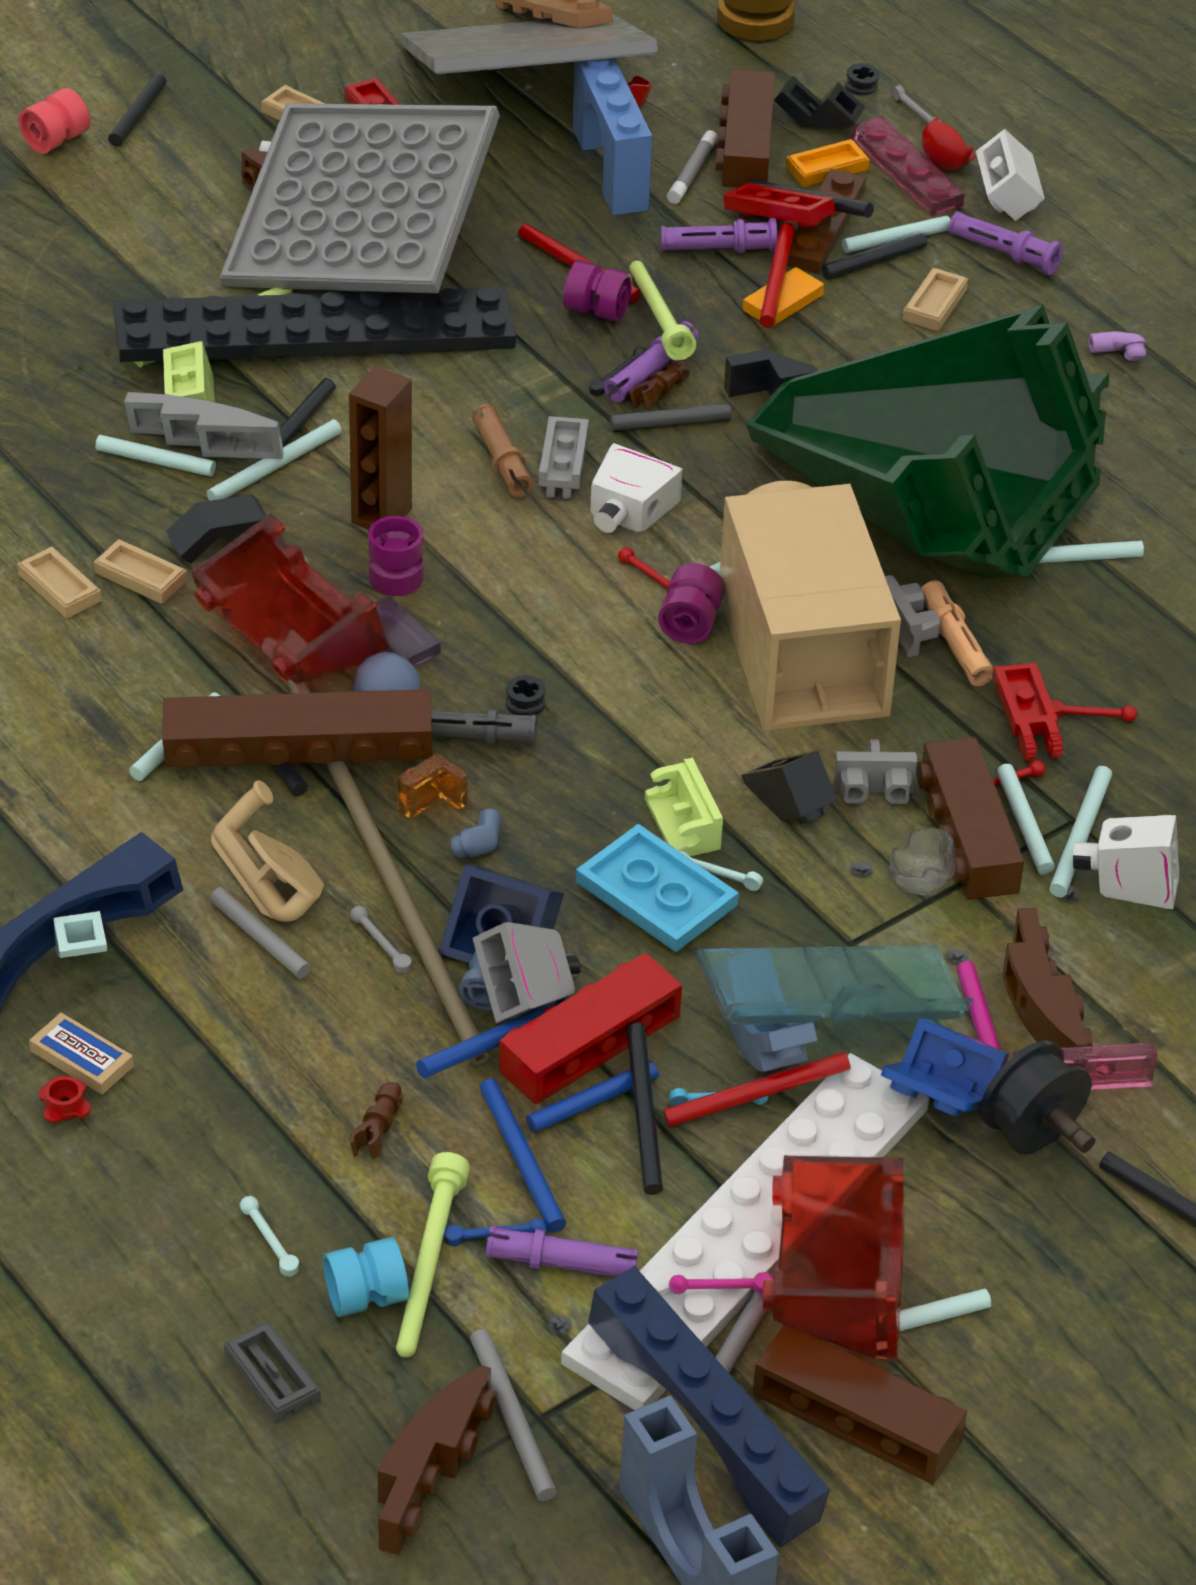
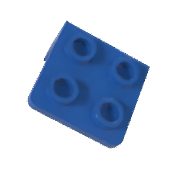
M919 1018L903 1061L884 1065L881 1076L892 1080L889 1086L891 1089L910 1097H917L918 1092L935 1099L933 1104L935 1108L951 1115L960 1116L962 1111L972 1113L974 1110L980 1109L981 1100L987 1086L995 1074L1007 1062L1010 1054L929 1019Z

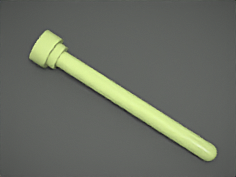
M633 261L629 266V271L664 331L661 340L663 348L667 355L674 360L687 359L696 349V340L688 327L677 324L644 264L640 261Z
M441 1152L436 1154L431 1161L428 1180L431 1183L434 1194L396 1345L397 1353L404 1358H409L416 1352L452 1199L467 1183L470 1164L464 1157L456 1153Z

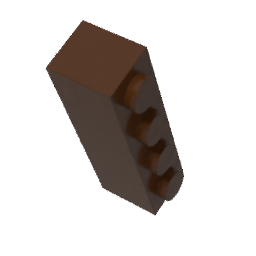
M731 69L730 84H723L716 156V171H723L722 186L740 187L747 184L749 179L766 182L768 180L775 72Z
M374 366L349 393L351 523L368 530L373 523L387 516L405 517L412 509V379Z
M976 737L924 743L922 762H917L916 767L917 781L919 787L926 788L928 793V811L931 819L938 820L940 844L944 851L949 850L951 855V872L955 883L961 882L967 900L1020 893L1024 860Z
M785 1322L755 1364L754 1396L932 1485L935 1484L962 1443L966 1410L956 1406L947 1398L937 1397L911 1384L902 1376L892 1375L866 1362L855 1353L845 1352L821 1340L810 1331L801 1330Z

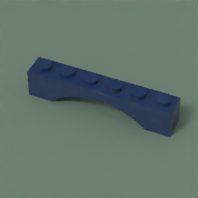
M140 832L0 928V1014L4 1002L16 981L32 963L56 946L53 918L100 911L103 924L123 918L149 915L183 891L175 858L143 832Z
M631 1267L596 1288L588 1320L589 1325L620 1360L630 1363L650 1375L687 1410L722 1458L740 1491L747 1509L775 1542L782 1547L819 1523L830 1492L828 1486L637 1267Z

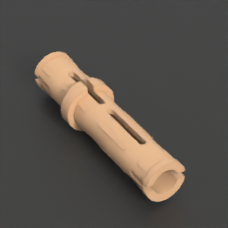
M934 580L926 583L921 587L924 596V606L927 610L934 609L940 619L939 634L944 636L970 684L973 686L987 684L992 680L993 666L967 627L962 608L954 604L942 582Z

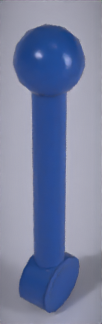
M539 1218L533 1219L529 1224L497 1226V1228L535 1233V1229L546 1230L547 1232L546 1222ZM449 1225L445 1228L444 1240L450 1246H457L464 1239L490 1237V1227L462 1229L459 1225Z

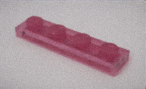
M884 116L852 125L851 139L931 216L964 205L965 193Z

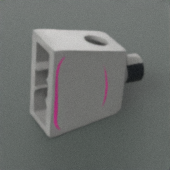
M505 922L473 937L496 1023H502L530 1013L574 994L575 986L573 981L580 974V962L575 955L565 954L561 936L556 930Z

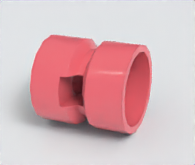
M61 88L47 96L43 101H38L22 110L18 121L21 133L29 146L40 154H47L61 146L63 140L70 141L87 131L90 126V115L87 106L75 91L70 88Z

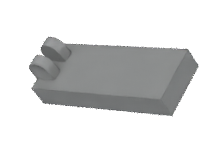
M549 416L538 486L547 487L546 498H555L556 488H563V499L571 500L572 489H580L588 439L589 419Z

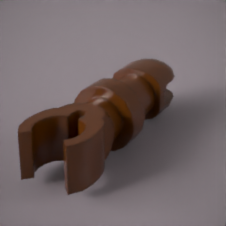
M683 360L674 361L665 368L664 372L657 371L650 377L649 381L633 387L629 391L633 407L642 401L645 402L646 407L655 404L660 396H664L672 390L673 384H678L685 380L690 374L689 370H683L688 366L687 362Z
M388 1082L379 1088L375 1096V1106L367 1109L363 1117L364 1123L356 1127L351 1133L349 1140L354 1157L358 1155V1149L365 1144L369 1146L372 1159L378 1157L381 1153L383 1133L388 1132L393 1123L392 1113L398 1111L403 1102L402 1089L398 1083Z

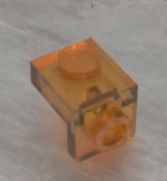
M435 753L417 766L407 769L397 778L398 811L409 819L441 798H444L458 810L467 806V775L458 765L450 763L438 753Z

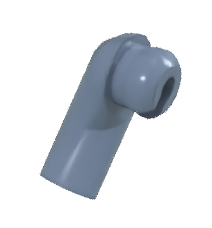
M488 808L482 810L479 813L477 826L466 828L461 831V834L452 837L450 847L453 854L458 858L464 859L468 856L478 857L486 855L495 850L499 837L500 813L495 809Z

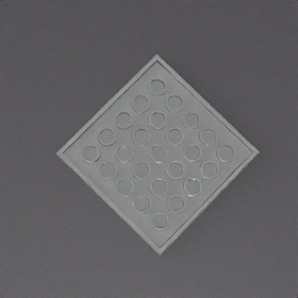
M286 103L219 279L223 287L438 293L500 117L497 106Z

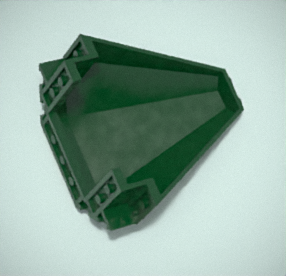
M1041 304L786 380L746 423L749 436L754 443H759L819 486L851 484L861 514L919 555L984 578L1028 577L1100 484L1101 468L1094 467L1096 445H1102L1104 441L1106 412L1099 410L1101 392L1104 388L1109 387V374H1085L1068 323L1050 324L1044 305Z

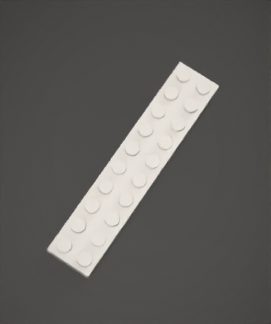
M850 1053L848 1058L851 1069L826 1077L653 1256L640 1272L707 1347L748 1303L755 1290L753 1288L687 1289L683 1294H674L670 1291L669 1280L678 1274L683 1275L686 1279L754 1278L760 1272H766L773 1276L928 1110L929 1097L918 1092L917 1097H910L891 1089L889 1086L892 1080L881 1076L882 1070ZM589 1324L561 1353V1364L633 1410L656 1402L666 1391L650 1375L636 1366L620 1360Z

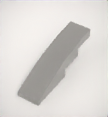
M127 392L124 404L131 434L165 435L166 445L201 446L203 457L283 459L284 451L277 421L244 409L208 400L168 394Z

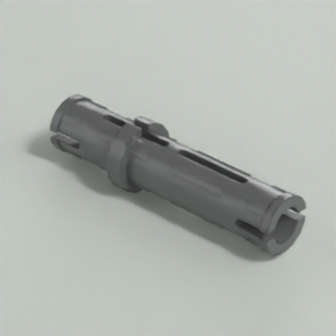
M488 709V713L431 710L432 736L486 739L487 744H496L497 740L536 743L537 715L498 714L497 709Z

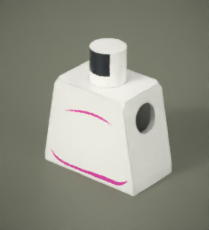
M613 443L591 485L590 512L594 516L595 525L606 533L613 532L618 525L635 532H644L680 502L683 468Z
M1176 815L1108 818L1103 822L1099 843L1075 842L1073 868L1099 871L1100 893L1105 897L1173 909L1179 883Z

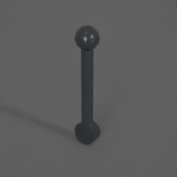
M643 347L635 348L629 359L603 379L592 380L589 383L590 394L594 396L604 394V382L612 378L647 350Z

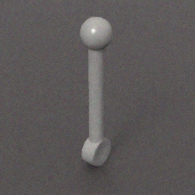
M901 85L892 87L891 95L895 101L901 100L926 121L927 124L936 118L931 117L905 94V90Z
M355 906L350 912L352 921L361 923L392 958L394 971L400 974L408 973L411 970L410 956L399 954L370 921L365 907Z

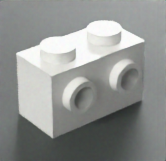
M1003 129L976 151L988 199L999 213L1005 211L1011 218L1017 221L1027 212L1033 211L1045 199L1033 154L1007 130Z

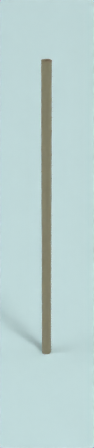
M288 655L281 657L277 665L291 694L310 693L293 657ZM327 762L326 765L461 1041L478 1035L479 1033L345 762ZM487 1051L470 1060L474 1065H481L489 1059V1053Z

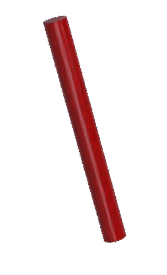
M788 222L780 225L759 323L765 328H770L775 324L795 227Z
M527 223L519 228L518 236L570 267L577 260L593 263ZM632 285L629 302L635 304L641 297V291Z
M843 1051L663 1109L664 1117L670 1128L850 1070L851 1065L846 1052Z

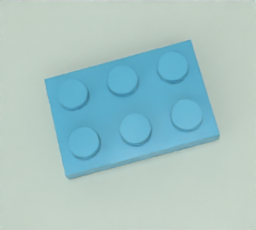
M640 824L634 826L576 869V883L674 952H678L738 906L739 892Z

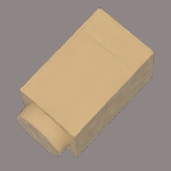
M777 481L762 485L746 495L725 497L720 576L725 584V593L721 603L763 731L889 717L891 714L901 619L851 484L812 488L807 484L797 481Z

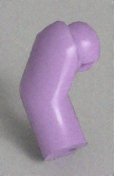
M1118 331L1089 334L1088 346L1090 353L1125 350V358L1129 361H1138L1146 356L1144 346L1147 342L1140 334Z

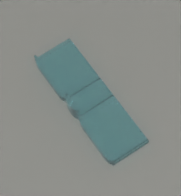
M937 945L698 949L695 953L724 1021L737 1025L814 1023L821 1021L823 1018H831L837 1022H854L861 1020L863 1017H871L877 1021L918 1020L919 1018L947 1020L966 1014L970 1005L974 1002L973 998H962Z

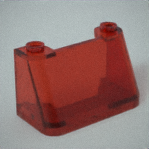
M272 513L191 572L197 590L194 591V596L202 608L207 612L214 610L271 661L274 671L285 682L291 679L299 684L359 665L367 657L385 652L389 648L376 604L363 592L357 596L352 594L348 598L345 597L306 563L303 552L298 545L293 547L290 544L286 545L281 533L285 530V526Z
M784 1155L782 1176H773L772 1203L774 1206H782L778 1269L774 1270L773 1280L764 1279L763 1310L772 1311L773 1321L856 1353L875 1360L898 1361L905 1228L903 1158Z

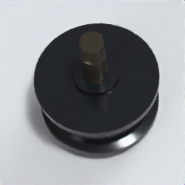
M1039 1041L1020 1050L1000 1068L984 1092L980 1104V1117L982 1121L992 1129H1003L1007 1133L1008 1144L1019 1154L1035 1153L1057 1140L1061 1135L1068 1141H1071L1082 1153L1088 1152L1096 1141L1089 1132L1082 1129V1126L1075 1121L1089 1098L1092 1087L1091 1077L1082 1067L1076 1065L1069 1066L1065 1063L1063 1051L1052 1041Z

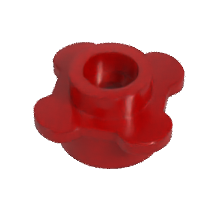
M59 1076L43 1086L38 1094L39 1099L45 1103L46 1107L43 1112L44 1119L50 1123H58L61 1120L88 1116L91 1112V1104L85 1101L84 1093L86 1092L85 1083L71 1076Z

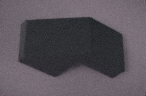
M794 76L784 84L773 100L798 124L803 126L850 128L855 124L865 108L839 82L819 100Z
M764 349L726 356L724 389L729 397L766 390L771 397L784 381L816 372L817 369L815 366Z
M252 494L195 503L166 532L179 556L191 564L220 536L238 549H244L271 522L258 499Z

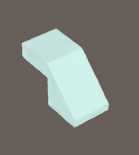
M100 911L53 918L57 957L64 958L107 951Z

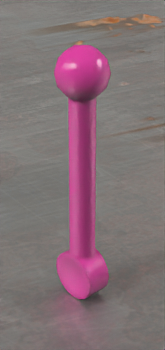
M760 1272L754 1278L686 1279L683 1275L678 1274L669 1280L668 1285L670 1291L674 1294H683L687 1289L753 1288L759 1294H768L772 1290L774 1280L766 1272Z

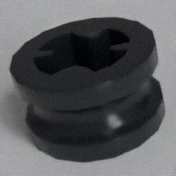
M864 63L851 65L847 70L845 88L855 95L864 96L874 93L877 90V82L879 81L878 70Z
M522 675L508 682L506 687V706L513 715L532 716L538 715L544 710L545 686L540 679L534 676Z

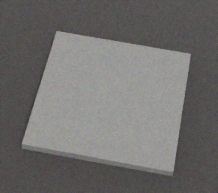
M612 14L613 22L584 28L553 22L551 19L401 33L402 46L436 74L654 55L658 53L657 39Z

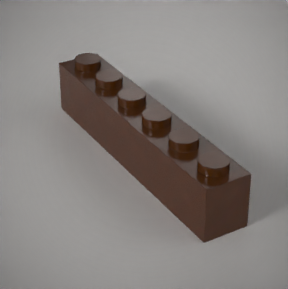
M430 689L163 698L162 743L166 767L191 768L194 766L217 765L233 767L248 764L281 765L284 763L309 762L323 764L336 761L371 762L373 760L403 759L413 761L417 759L433 758Z

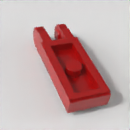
M1036 662L993 667L992 679L1013 736L1018 739V749L1023 761L1035 760L1037 746L1033 735L1044 734L1045 748L1050 758H1061L1063 744L1057 727L1058 718Z

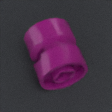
M577 260L572 265L565 283L563 294L564 308L583 314H588L594 310L595 316L598 318L619 322L623 318L630 300L632 275L613 268H608L602 272L601 267L597 264Z
M387 516L377 520L368 531L370 556L369 582L375 590L385 595L404 596L413 593L423 582V529L418 522L403 516Z
M690 563L684 564L675 570L667 589V595L658 614V623L662 631L670 638L688 644L699 643L708 638L725 593V584L722 577L714 569L703 564Z

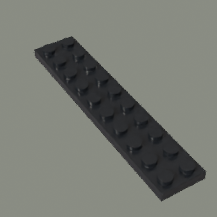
M445 288L439 290L438 293L365 291L355 293H289L286 295L262 296L251 294L231 297L208 296L200 298L169 297L167 299L131 298L128 300H113V316L120 362L164 361L163 349L200 341L203 342L208 359L515 348L516 332L504 288Z

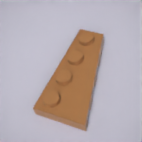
M496 0L497 8L506 9L513 6V12L521 14L526 13L528 9L533 11V17L540 19L552 18L553 22L575 28L613 22L612 8L599 0Z

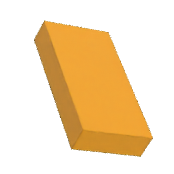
M850 139L787 156L786 168L804 188L822 183L830 169L848 171L852 174L869 170L870 159Z
M797 267L785 273L775 324L773 326L823 296L824 283ZM767 285L743 299V311L758 320L760 319Z

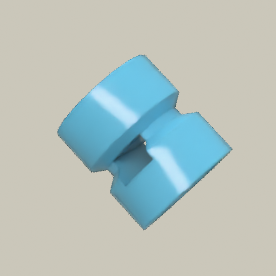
M393 1237L365 1243L363 1251L360 1253L356 1252L352 1247H347L323 1254V1270L327 1291L332 1307L338 1317L366 1311L371 1301H374L379 1307L408 1300L409 1288L405 1265L398 1244Z

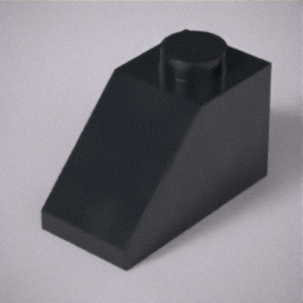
M818 751L778 758L741 775L744 784L781 821L798 818L800 824L810 822L825 815L822 807L837 801Z

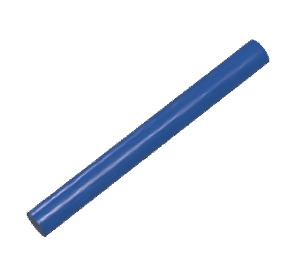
M570 997L548 1004L420 1059L416 1063L417 1071L421 1077L427 1078L500 1046V1039L504 1038L509 1031L524 1026L539 1017L547 1008L554 1005L557 1006Z
M494 1078L486 1079L480 1084L481 1093L543 1220L547 1224L548 1230L550 1232H558L566 1226V1220L497 1080Z

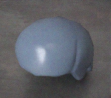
M381 652L367 657L356 670L352 692L419 690L421 685L420 676L413 665L404 657L393 652Z

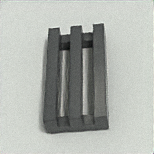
M268 1321L224 1343V1354L276 1424L285 1420L286 1412L291 1410L295 1415L303 1411L304 1403L309 1401L313 1406L321 1401L320 1389ZM263 1340L300 1390L293 1392L278 1372L277 1367L266 1356L256 1341ZM242 1348H245L282 1399H278Z

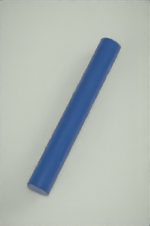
M649 1061L652 1081L658 1078L659 1073L656 1065ZM631 1070L527 1115L528 1127L533 1133H536L632 1090Z

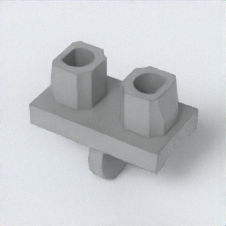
M893 575L885 576L901 619L898 644L907 658L919 655L921 641L934 639L939 636L940 619L934 609L916 613V611L923 610L924 607L923 591L917 582L899 586Z
M869 739L868 752L836 751V767L833 780L834 792H841L845 803H862L868 799V793H885V800L889 801L890 804H906L909 801L910 793L914 792L917 767L916 752H880L879 739Z

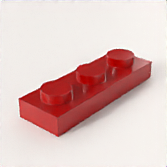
M752 183L744 184L723 195L726 210L741 212V215L745 217L759 215L769 217V219L776 218V222H797L799 227L817 226L820 224L821 219L835 213L834 198Z

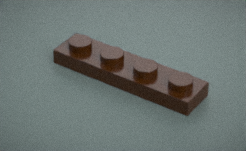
M830 169L818 192L860 200L865 191L866 177L854 175L848 171ZM835 211V213L821 219L820 224L817 226H798L793 236L787 267H797L804 271L819 274L822 265L825 264L851 214Z

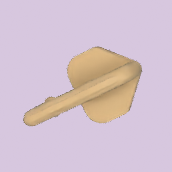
M258 780L254 782L253 788L245 793L215 826L211 842L263 915L277 921L291 922L305 914L317 901L323 890L324 883L310 864L291 847L257 830H253L248 835V839L266 862L263 865L238 832L264 804L269 805L273 802V795L269 787L264 782ZM278 879L285 884L288 882L297 890L288 902L285 901L274 885Z

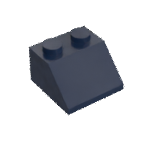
M464 865L439 948V954L470 963L476 950L473 937L505 922L554 929L564 893L481 866Z

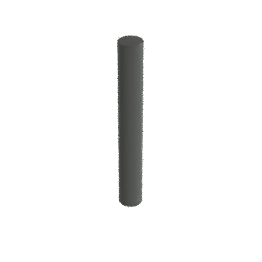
M727 403L610 415V426L612 431L729 420L731 419V407Z

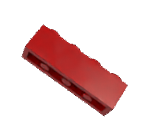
M646 952L630 962L622 963L609 975L594 984L584 986L577 994L559 1005L547 1008L539 1017L524 1026L509 1031L504 1038L500 1039L499 1072L533 1104L537 1105L627 1050L626 1027L629 1024H643L646 1037L679 1018L682 984Z

